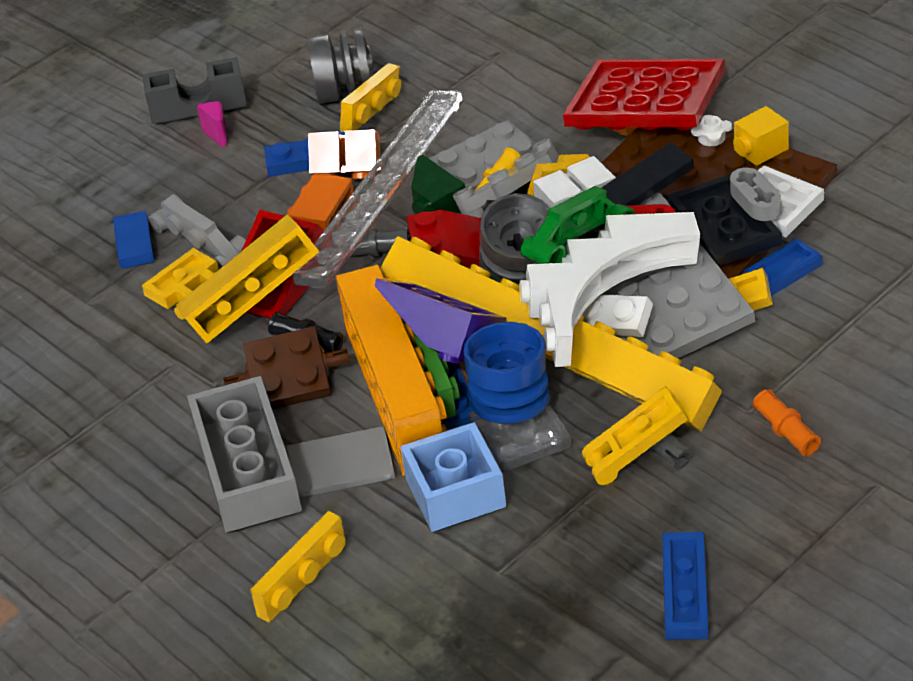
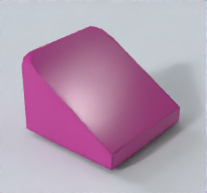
M215 101L198 104L197 110L203 132L221 147L226 146L227 125L222 103Z

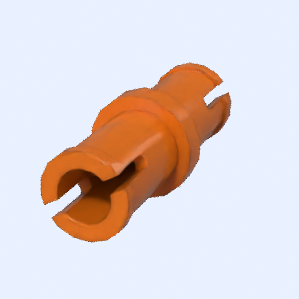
M765 389L755 397L752 403L753 408L759 411L772 424V430L779 437H785L803 457L805 455L810 456L817 451L821 444V438L801 421V415L795 408H788L771 389Z

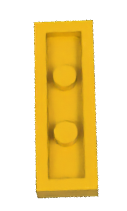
M387 63L341 101L340 131L357 130L399 95L401 90V80L399 79L400 66Z
M328 511L250 589L257 617L270 623L281 611L291 604L292 599L307 584L315 580L318 573L332 558L337 557L346 545L340 516Z

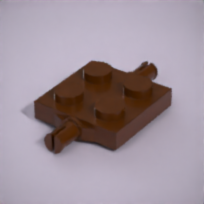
M315 326L243 343L246 357L245 373L223 377L224 384L229 385L261 376L271 408L276 409L331 395L328 384L329 367L350 363L347 347L325 353L319 344Z

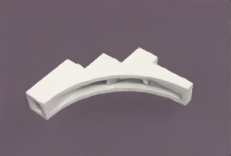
M694 212L606 215L605 230L599 231L598 238L567 239L566 257L562 258V263L527 264L526 280H520L519 283L520 302L527 303L530 318H539L540 325L547 326L544 330L545 350L552 351L555 367L571 366L574 327L584 310L599 295L616 284L645 272L671 266L697 264L700 231Z

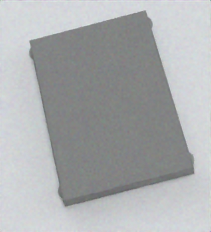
M384 426L286 445L299 498L395 479Z

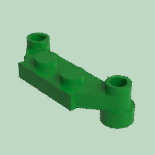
M593 186L548 209V215L536 235L528 236L523 241L521 255L536 262V264L562 263V258L566 257V248L563 244L567 243V239H575L601 224L605 225L606 215L635 214V211L625 205L614 204L606 198V190Z

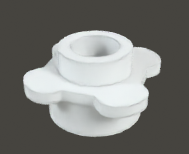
M705 115L701 118V122L697 127L691 128V134L698 136V141L705 146H717L725 141V132L732 129V124L730 121H721L718 116Z

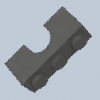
M238 57L207 62L208 75L206 80L194 87L182 85L177 80L174 69L142 74L144 92L152 124L168 123L176 119L192 116L199 117L197 105L201 103L220 101L223 111H232L247 106Z

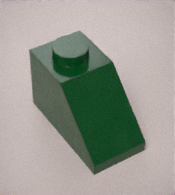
M425 155L418 156L411 186L414 214L437 210L460 214L461 212L453 198V194L465 188V184Z

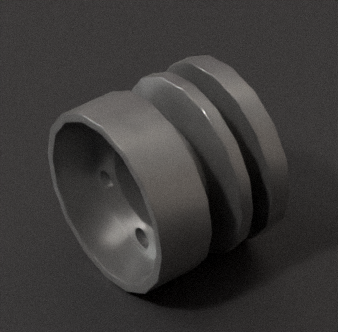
M361 28L353 29L355 44L349 45L346 31H341L340 46L333 47L328 33L307 36L318 104L338 101L340 98V85H347L349 94H351L355 90L354 83L362 82L363 84L374 75L370 47L362 34Z
M514 193L499 197L487 206L481 216L479 264L481 268L492 274L490 279L500 283L502 278H505L519 285L520 280H526L527 264H536V262L521 255V246L528 236L536 235L548 215L550 207L543 200L529 194Z

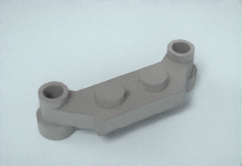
M550 137L533 144L531 147L534 153L529 152L515 159V166L510 170L501 169L488 176L489 183L473 191L472 187L469 186L453 194V198L461 212L460 214L481 218L487 200H496L499 197L506 196L531 181L536 164L556 163L558 156L562 154L557 153Z
M174 194L161 202V207L148 217L150 225L156 232L162 233L165 229L169 228L175 235L181 234L187 238L195 248H202L214 256L213 259L217 261L219 269L241 252L246 241L239 235L228 241L218 230L215 222L186 205Z

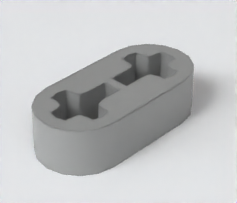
M740 168L732 172L730 175V194L752 218L759 221H769L780 215L781 195L761 172L753 168Z

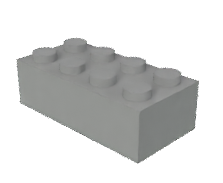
M261 376L188 395L187 399L225 533L301 512L302 508L296 480Z

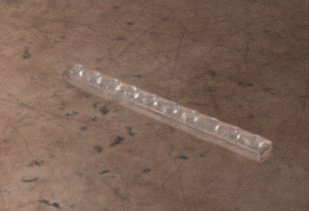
M431 90L315 242L314 245L319 253L292 274L295 285L328 288L415 169L417 157L426 154L463 103L461 91Z

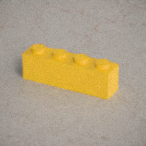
M287 214L177 303L176 306L207 344L312 259L319 251L299 225Z

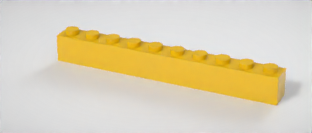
M397 236L380 268L384 278L390 277L394 281L415 283L506 317L505 322L527 324L537 329L544 338V330L547 326H541L539 318H530L527 303L520 302L519 285L505 278H502L500 283L490 279L492 275L490 272L475 264H472L470 269L460 265L461 259L447 251L442 250L440 255L430 251L432 246L421 239L412 237L411 241ZM581 315L573 330L571 366H563L564 368L640 404L666 386L675 396L689 419L683 424L702 432L722 393V390L713 382L715 378L713 374L697 366H694L692 371L680 366L682 361L664 351H661L659 356L647 351L649 346L632 336H628L626 341L614 336L616 330L599 321H596L594 326L584 322V316ZM545 350L546 359L554 362L552 351Z

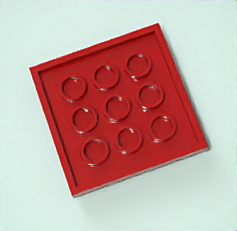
M724 58L597 59L563 113L564 127H576L579 130H588L593 127H608L611 130H621L626 127H641L644 130L674 127L677 130H688L697 127L725 72Z

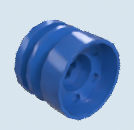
M499 322L481 327L469 336L464 344V359L468 376L470 406L476 415L490 422L508 424L531 419L542 412L548 404L550 397L548 372L546 370L545 342L540 332L523 323Z

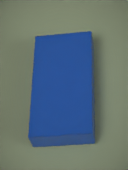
M142 211L113 217L120 268L155 262L147 212Z
M797 238L744 270V274L763 268L768 276L772 296L822 266V255Z

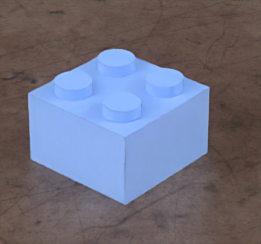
M475 422L400 446L406 481L431 532L506 507L502 472Z

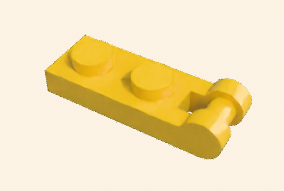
M665 386L588 443L582 450V456L587 465L593 467L592 474L597 483L600 485L610 484L617 478L619 470L689 419L675 396Z

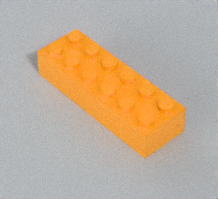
M377 264L336 275V282L345 331L382 425L385 428V433L402 476H405L400 446L446 432L447 428L445 424H441V420L446 419L447 416L441 396L434 397L433 395L436 393L431 372H423L425 362L420 347L413 348L412 346L415 345L412 329L407 323L403 324L404 320L374 286L376 278L391 280L390 277H383Z

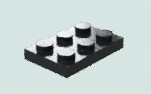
M731 174L667 195L668 203L676 213L694 212L700 231L699 242L718 266L782 245V233L771 220L759 221L752 218L730 194Z

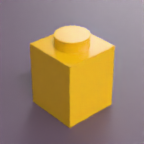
M767 106L734 122V150L754 165H760L789 149V121Z

